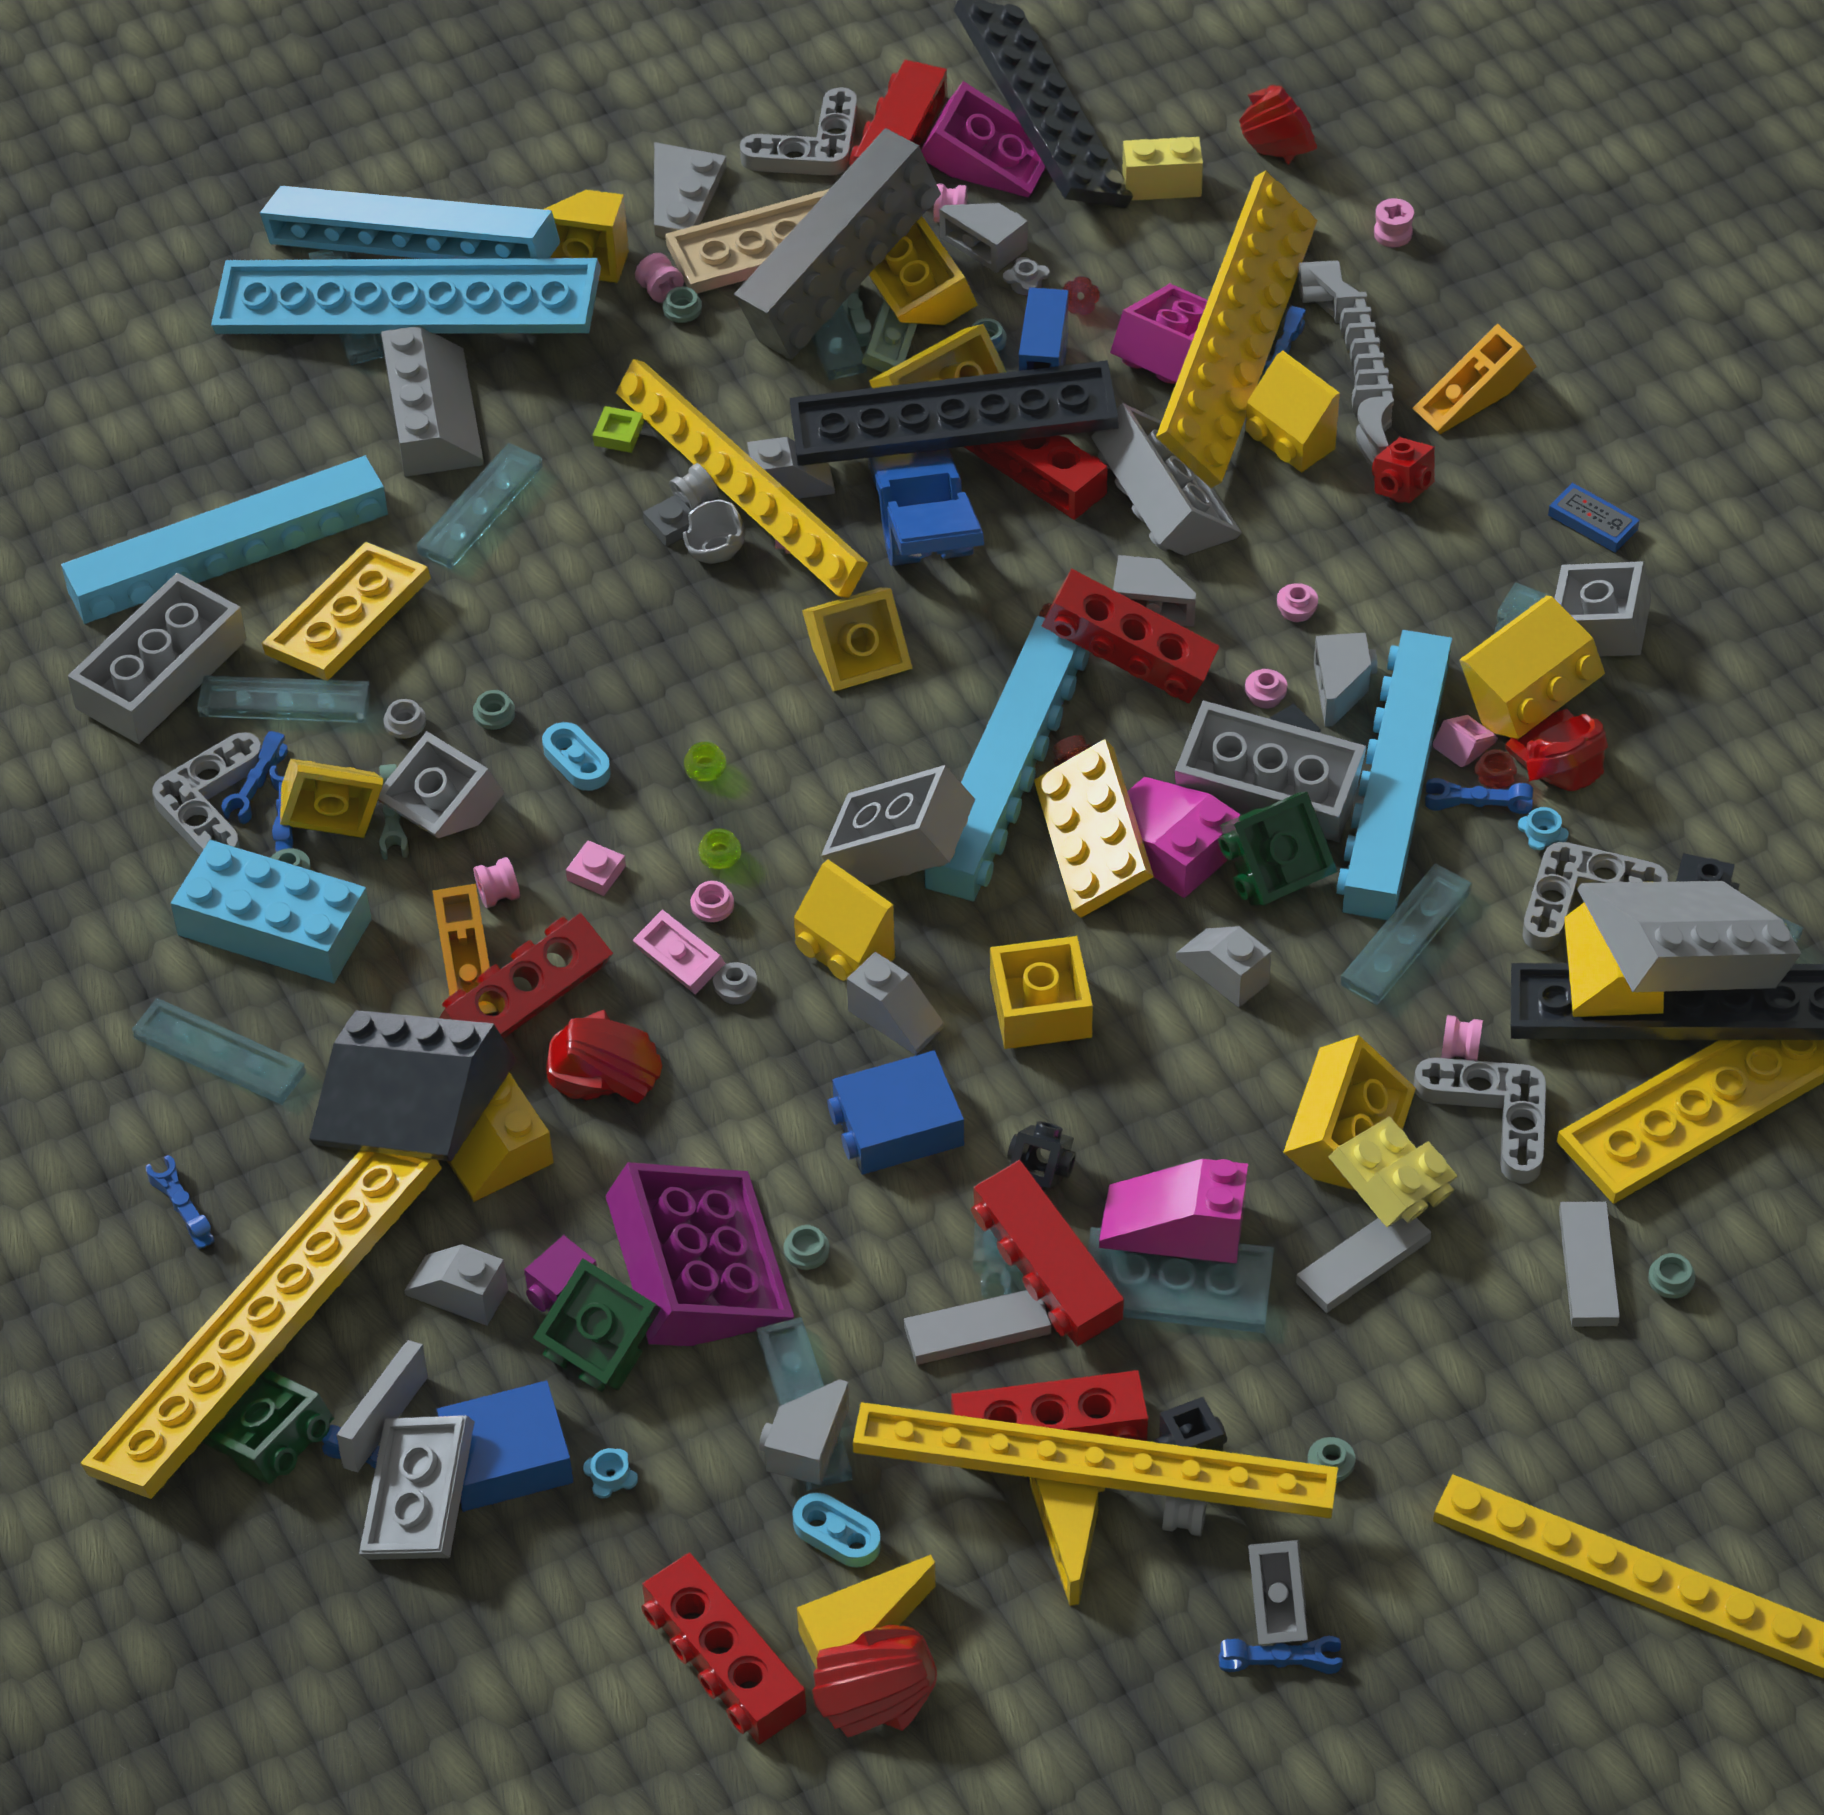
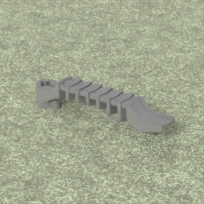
M1339 261L1300 262L1298 265V287L1302 302H1316L1334 318L1335 323H1340L1342 338H1345L1347 353H1350L1355 375L1351 402L1353 413L1358 415L1359 421L1356 429V441L1365 459L1372 466L1374 458L1388 447L1384 432L1392 426L1391 416L1394 399L1393 384L1388 382L1389 371L1388 368H1384V353H1380V339L1375 337V322H1371V307L1366 306L1367 294L1366 292L1357 291L1342 281Z

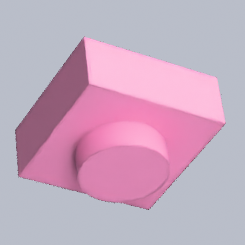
M588 840L567 867V881L604 896L626 867L625 856Z

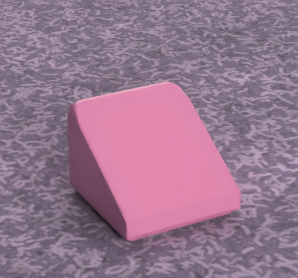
M1464 715L1443 721L1433 741V747L1459 767H1465L1495 744L1498 737L1469 715Z

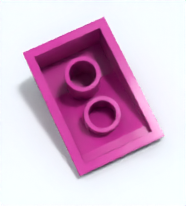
M964 81L946 103L921 148L926 162L950 177L1024 197L1030 196L1045 168L1015 114Z
M1171 283L1123 310L1110 353L1122 358V362L1127 366L1145 368L1156 373V377L1159 380L1176 384L1208 300Z
M1143 777L1127 791L1154 878L1181 897H1187L1228 860L1221 852L1218 843L1219 836L1223 835L1220 825L1241 815L1219 799L1206 792L1148 777Z
M1200 1159L1110 1184L1101 1227L1099 1248L1237 1263L1245 1206L1248 1164L1232 1162L1226 1159Z

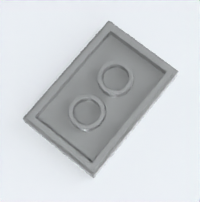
M467 1415L385 1419L359 1554L367 1560L450 1558L475 1421Z

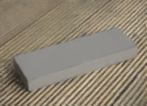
M1560 1202L1559 1216L1571 1327L1618 1326L1620 1316L1607 1203Z
M1377 1218L1299 1272L1296 1284L1328 1313L1430 1242L1431 1231L1417 1218L1410 1223H1407L1402 1218L1387 1228Z
M1027 1290L904 1318V1328L916 1365L1051 1334V1324L1042 1299L1035 1301Z
M408 1340L402 1346L337 1433L343 1468L359 1472L381 1442L385 1419L398 1418L427 1380L428 1374L423 1344Z

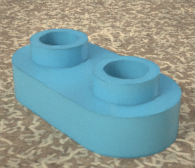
M561 722L546 729L542 737L544 755L573 786L581 790H595L608 782L611 773L607 754L579 726L573 723Z
M810 1493L796 1502L793 1508V1526L796 1534L803 1541L850 1567L866 1566L878 1557L881 1549L880 1531L871 1519L824 1493ZM814 1520L825 1522L822 1526L818 1527L810 1525ZM853 1543L864 1545L860 1549H852L849 1546Z

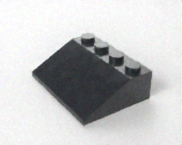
M356 1010L333 1044L309 1140L313 1145L452 1161L517 1060L493 1023Z

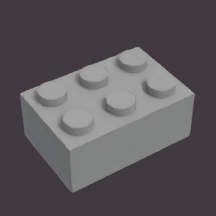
M946 765L848 793L821 857L825 861L829 859L866 886L870 884L875 885L881 881L899 876H908L928 868L941 867L950 863L955 854V848L968 822V816L975 798Z

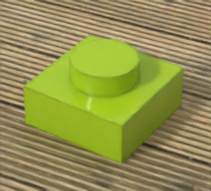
M605 406L592 435L594 446L632 453L644 425L643 413Z

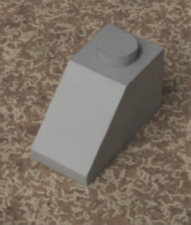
M1000 203L944 205L939 209L940 238L996 273L1028 249V221L1020 214L1009 210Z
M788 437L747 442L748 455L795 498L835 494L829 463L798 466L794 440Z
M1118 555L1114 591L1181 626L1194 627L1196 593L1160 559Z
M1366 633L1316 636L1314 669L1325 727L1335 725L1369 692L1370 674H1377L1376 650L1368 648Z
M1240 926L1206 928L1176 952V959L1238 1008L1267 986L1270 981L1272 951Z
M874 952L847 978L848 1011L914 1055H917L944 1028L943 1020L911 975L877 952Z
M463 1244L427 1254L405 1288V1295L488 1326L508 1292L504 1260Z
M839 1379L778 1408L773 1424H765L759 1442V1450L765 1452L766 1471L821 1485L850 1407L847 1381Z
M1299 1540L1249 1545L1258 1643L1269 1644L1308 1640Z

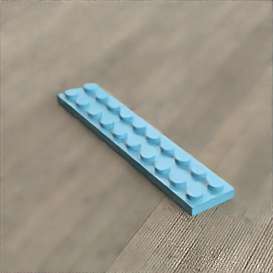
M597 258L226 260L211 326L216 334H381V331L420 326L431 333H589L601 266Z

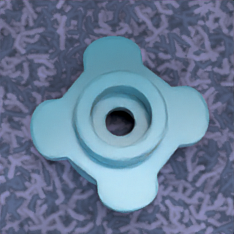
M1536 808L1529 813L1528 817L1524 816L1518 822V829L1525 832L1529 839L1528 845L1534 850H1543L1545 846L1555 842H1566L1568 839V830L1561 827V816L1551 808Z
M603 1449L596 1453L593 1458L586 1460L583 1466L585 1475L590 1476L594 1483L593 1493L599 1498H608L612 1492L622 1488L632 1489L638 1482L637 1473L629 1468L628 1454L622 1449ZM607 1472H615L613 1476L606 1475Z

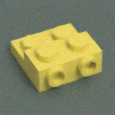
M1390 1116L1340 1145L1329 1156V1159L1386 1228L1402 1218L1407 1223H1410L1429 1207L1427 1202L1432 1207H1435L1454 1191L1450 1183L1457 1177V1174L1447 1164L1444 1157L1437 1152L1429 1141L1416 1148L1407 1138L1405 1132L1397 1126Z

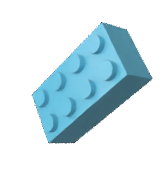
M209 840L171 901V908L179 936L333 984L372 920L366 887L213 840Z

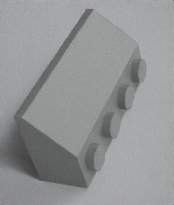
M420 326L381 331L405 477L484 465L463 348Z
M1122 403L1117 408L1119 428L1096 431L1091 436L1100 451L1098 453L1099 459L1108 468L1112 469L1117 477L1115 479L1116 486L1129 496L1134 504L1132 511L1141 521L1146 523L1151 531L1149 538L1161 550L1167 551L1170 549L1186 556L1237 539L1242 533L1214 489L1207 486L1156 438L1161 420Z
M1203 700L1175 769L1176 785L1213 795L1241 815L1255 809L1265 808L1299 792H1308L1325 839L1339 842L1353 806L1366 746Z

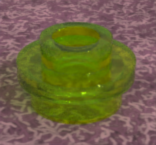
M699 742L691 746L686 754L684 769L687 775L694 780L712 781L724 773L726 757L716 744L712 742Z
M713 829L707 832L699 843V858L709 868L726 869L736 864L740 859L741 844L729 830Z

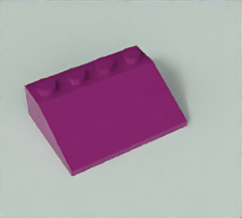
M627 1162L606 1194V1200L633 1290L662 1307L646 1333L649 1344L693 1346L785 1325L793 1321L795 1317L748 1171Z

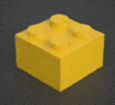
M1078 936L990 947V981L1004 1049L1092 1038L1093 1004Z

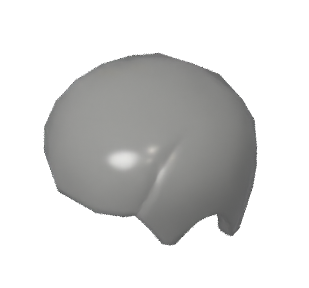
M721 499L708 501L694 508L688 514L689 529L688 532H683V538L689 554L695 560L708 564L727 561L742 547L745 541V527L733 503Z

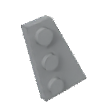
M654 142L655 236L666 238L665 234L700 225L726 170L725 155Z

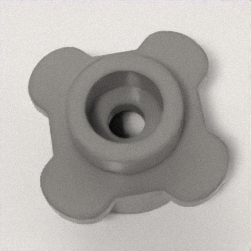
M1020 257L1016 259L1015 266L1011 270L1004 272L1003 279L1006 283L1011 284L1012 289L1016 293L1028 295L1029 287L1041 288L1042 279L1049 277V268L1044 265L1039 266L1027 257Z

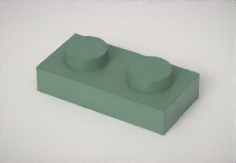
M884 300L878 311L861 363L884 373L904 362L918 323L899 322Z

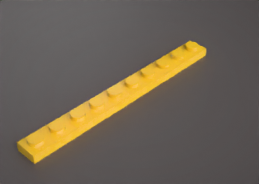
M633 359L616 394L636 412L643 413V419L690 462L700 464L724 493L837 596L850 598L868 562L643 361Z
M863 1402L860 1405L853 1439V1453L1332 1519L1338 1467Z
M1452 1474L1434 1511L1433 1522L1824 1678V1622Z

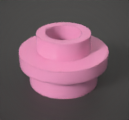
M1299 583L1290 584L1279 591L1277 606L1283 617L1287 620L1302 622L1309 619L1316 611L1318 595L1314 589L1307 585Z
M1260 669L1247 677L1245 692L1255 706L1272 708L1277 706L1285 697L1287 681L1277 671Z
M707 881L700 884L691 897V910L702 921H721L727 918L734 908L732 893L723 883L718 881Z

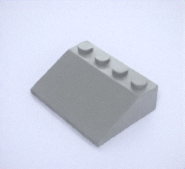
M1723 881L1581 883L1577 888L1632 992L1776 988L1802 954L1781 918Z

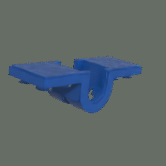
M949 449L868 458V466L879 494L883 534L891 566L918 563L921 561V558L928 557L932 552L936 551L937 554H941L943 559L973 555L974 546L984 545L982 528L969 497L965 492H962L961 478Z

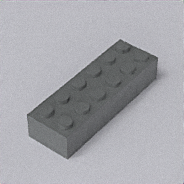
M885 128L735 292L734 296L760 343L792 360L809 343L810 339L825 322L833 317L844 301L859 288L860 284L872 270L885 259L886 255L900 239L908 234L919 218L934 205L941 193L919 145Z

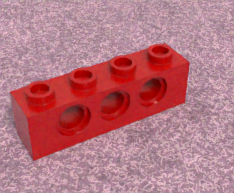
M1059 435L964 447L1073 520L1077 519L1107 494V466L1099 458L1086 453L1064 436Z
M1072 568L1041 625L1055 633L1058 637L1084 648L1096 657L1122 668L1134 677L1141 678L1188 704L1202 685L1219 649V645Z
M581 912L569 921L563 916L544 931L547 937L534 945L529 940L518 947L510 955L513 961L502 969L495 964L483 972L476 979L479 985L466 993L461 988L449 996L442 1003L445 1009L439 1018L493 1023L504 1039L602 969L613 955V952ZM555 953L560 955L564 959L566 966L556 967L552 965L547 958V954ZM522 977L531 984L532 991L519 990L515 986L513 978ZM487 1001L492 1003L497 1008L498 1015L489 1016L483 1013L479 1007V1002Z
M1139 1370L951 1394L952 1415L1147 1441L1148 1415ZM1102 1415L1104 1418L1094 1419L1089 1416ZM1055 1421L1057 1423L1053 1425H1047L1042 1422Z
M690 1552L642 1583L645 1604L641 1606L645 1618L655 1630L662 1627L671 1638L669 1642L675 1655L683 1664L691 1662L699 1672L698 1679L706 1693L712 1699L719 1696L728 1707L727 1714L729 1719L741 1734L748 1731L757 1744L760 1745L807 1713L805 1688ZM689 1613H697L701 1615L696 1619L682 1618L683 1616ZM718 1647H725L730 1649L729 1651L722 1654H715L710 1652L711 1650ZM748 1681L758 1683L756 1687L750 1689L739 1686Z

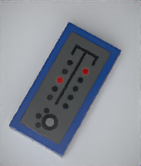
M1574 483L1567 487L1549 505L1548 516L1615 553L1638 530L1640 522L1638 518Z

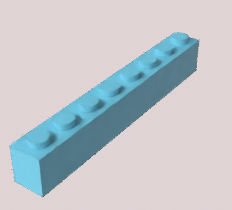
M280 186L260 212L269 243L274 245L419 259L550 258L560 244L552 210Z
M365 455L62 563L61 566L67 591L83 623L86 624L145 603L176 573L196 583H200L388 515L384 486Z
M1037 616L961 781L963 786L975 798V802L968 816V822L955 848V854L950 863L941 867L925 869L926 889L975 901L980 887L988 886L993 873V858L995 854L1001 855L1007 842L1008 831L1006 829L1010 822L1015 824L1019 817L1022 806V799L1020 798L1023 791L1030 792L1035 779L1036 769L1034 767L1037 760L1044 761L1048 751L1049 733L1051 730L1057 731L1063 715L1062 704L1064 700L1070 701L1073 697L1077 680L1075 675L1078 670L1084 671L1090 652L1042 627L1044 617Z
M1402 630L1399 646L1391 645L1387 670L1393 671L1392 677L1384 676L1380 701H1385L1386 705L1385 708L1377 707L1373 732L1379 733L1378 740L1370 739L1366 756V764L1372 765L1371 772L1363 770L1360 781L1359 796L1365 797L1364 803H1355L1351 828L1357 829L1356 836L1348 835L1344 861H1349L1350 865L1349 869H1340L1336 893L1344 895L1343 913L1390 921L1395 919L1449 668L1451 637Z

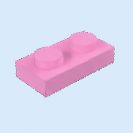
M663 909L632 940L637 949L695 995L726 964L720 954Z

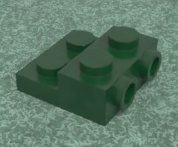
M1299 792L1270 806L1252 810L1220 825L1223 835L1218 838L1219 847L1225 858L1228 860L1233 859L1239 874L1234 877L1235 889L1243 900L1249 901L1250 905L1268 904L1338 872L1308 792Z
M582 1258L533 1338L546 1346L542 1355L565 1369L570 1362L581 1368L583 1371L578 1378L601 1392L604 1391L607 1385L619 1391L643 1352L638 1348V1345L662 1307Z
M265 1369L256 1379L255 1383L247 1389L227 1412L226 1416L203 1439V1443L232 1457L241 1471L270 1485L279 1475H287L295 1468L297 1457L310 1443L320 1442L328 1434L330 1423L334 1420V1417L319 1393Z

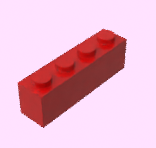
M904 59L898 73H893L890 77L886 96L879 98L872 122L867 121L860 145L853 147L849 165L851 166L885 128L919 145L921 149L947 99V69Z
M1020 1160L974 1186V1206L971 1207L974 1219L983 1231L990 1229L998 1240L997 1247L1001 1256L1008 1265L1016 1264L1024 1275L1022 1280L1028 1293L1035 1301L1042 1299L1050 1310L1048 1315L1052 1325L1061 1336L1067 1334L1076 1347L1123 1319L1124 1298Z

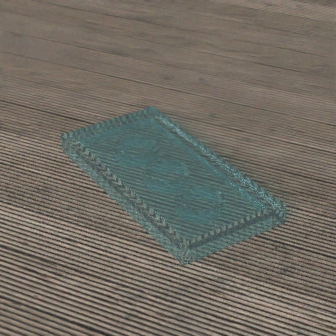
M1091 1227L1088 1251L1124 1298L1123 1317L1265 1333L1274 1247L1239 1244L1237 1263L1099 1248L1101 1228Z

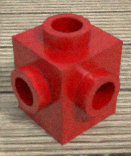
M1399 437L1374 458L1372 474L1375 476V493L1390 497L1396 502H1412L1435 482V447Z

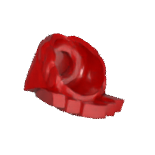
M1273 84L1248 94L1252 104L1239 119V123L1247 143L1258 153L1278 157L1283 156L1289 165L1295 155L1307 153L1318 148L1307 117L1301 108L1296 105L1292 97L1287 94L1283 86Z
M1568 709L1554 712L1519 739L1510 737V740L1505 743V749L1508 753L1527 768L1529 781L1542 779L1561 789L1575 791L1591 785L1604 774L1605 750L1608 748L1606 733L1603 724L1598 719H1593L1587 714L1573 716Z
M605 1010L593 1013L585 1018L571 1019L563 1030L553 1036L549 1044L547 1057L548 1082L556 1090L572 1099H597L601 1095H610L616 1092L638 1104L646 1096V1093L654 1087L655 1081L660 1078L662 1070L661 1057L656 1053L655 1043L649 1040L648 1033L610 1020Z
M886 1625L864 1631L853 1644L819 1650L816 1658L817 1668L813 1673L815 1687L812 1691L815 1706L822 1717H828L835 1729L841 1728L847 1737L860 1734L883 1723L903 1731L915 1718L935 1687L937 1669L926 1640L920 1633L907 1626Z

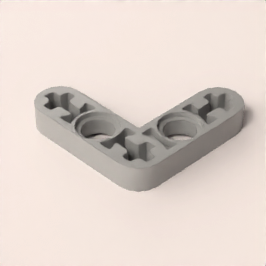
M843 87L834 88L825 93L817 137L769 134L746 136L740 143L741 164L748 170L829 176L843 173L849 166L856 126V94L852 90ZM843 105L842 113H836L838 106ZM833 128L845 130L841 134H830L827 131ZM830 149L836 150L837 153L834 157L830 158ZM796 151L804 154L798 158L785 156L789 152Z
M237 733L226 738L162 776L153 786V797L158 812L199 856L209 840H212L211 836L213 834L217 842L241 849L235 829L207 800L247 777L249 771L255 768L259 761L258 757L262 747L258 737L251 733ZM206 769L219 771V774L210 780H202L197 777L201 771ZM170 793H172L174 796L180 795L182 801V805L180 807L178 801L172 795H170ZM194 815H203L208 818L205 823L199 826H190L185 823L187 819Z
M1568 842L1553 843L1544 852L1524 917L1522 933L1524 942L1530 948L1539 951L1551 950L1558 946L1565 928L1564 917L1569 914L1575 892L1581 883H1620L1624 881V875H1630L1628 882H1644L1645 880L1668 882V874L1663 867L1653 862ZM1560 860L1567 862L1563 876L1556 875V868ZM1598 868H1608L1616 873V877L1609 880L1601 879L1593 871ZM1547 890H1555L1560 892L1564 899L1558 902H1550L1545 900L1541 894ZM1542 916L1550 918L1549 927L1546 929V932L1537 931L1540 928Z
M1428 1058L1417 1065L1414 1086L1416 1088L1415 1093L1422 1100L1437 1104L1503 1109L1501 1171L1507 1179L1519 1184L1530 1183L1537 1179L1541 1172L1544 1155L1546 1091L1545 1076L1539 1069L1525 1064L1448 1058ZM1430 1076L1439 1077V1084H1430ZM1454 1077H1460L1459 1087H1454ZM1474 1077H1481L1488 1080L1492 1086L1487 1090L1478 1091L1471 1088L1467 1082ZM1520 1083L1528 1084V1101H1520ZM1517 1117H1526L1534 1122L1535 1127L1529 1131H1522L1516 1129L1511 1124V1121ZM1519 1146L1527 1147V1165L1518 1164L1517 1154Z

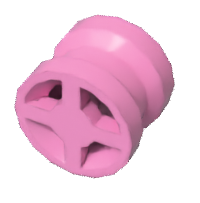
M937 184L941 195L934 203V222H940L939 209L944 205L967 204L968 194L966 185H959L955 189H950L944 184Z
M1397 198L1387 199L1378 204L1375 213L1377 221L1374 227L1375 239L1378 243L1387 247L1406 245L1411 240L1413 233L1411 224L1414 219V209L1411 204Z
M653 253L639 263L635 271V279L643 288L647 289L650 297L659 303L664 302L670 290L682 287L684 283L683 275L677 268L672 267L670 260L662 253Z
M507 857L499 859L496 865L491 867L479 865L473 868L476 885L486 908L495 906L498 900L504 898L511 901L520 898L518 882L511 862Z
M1447 1015L1441 1058L1453 1059L1454 1057H1461L1465 1060L1477 1061L1483 1020L1473 1019L1468 1023L1459 1021L1456 1016Z

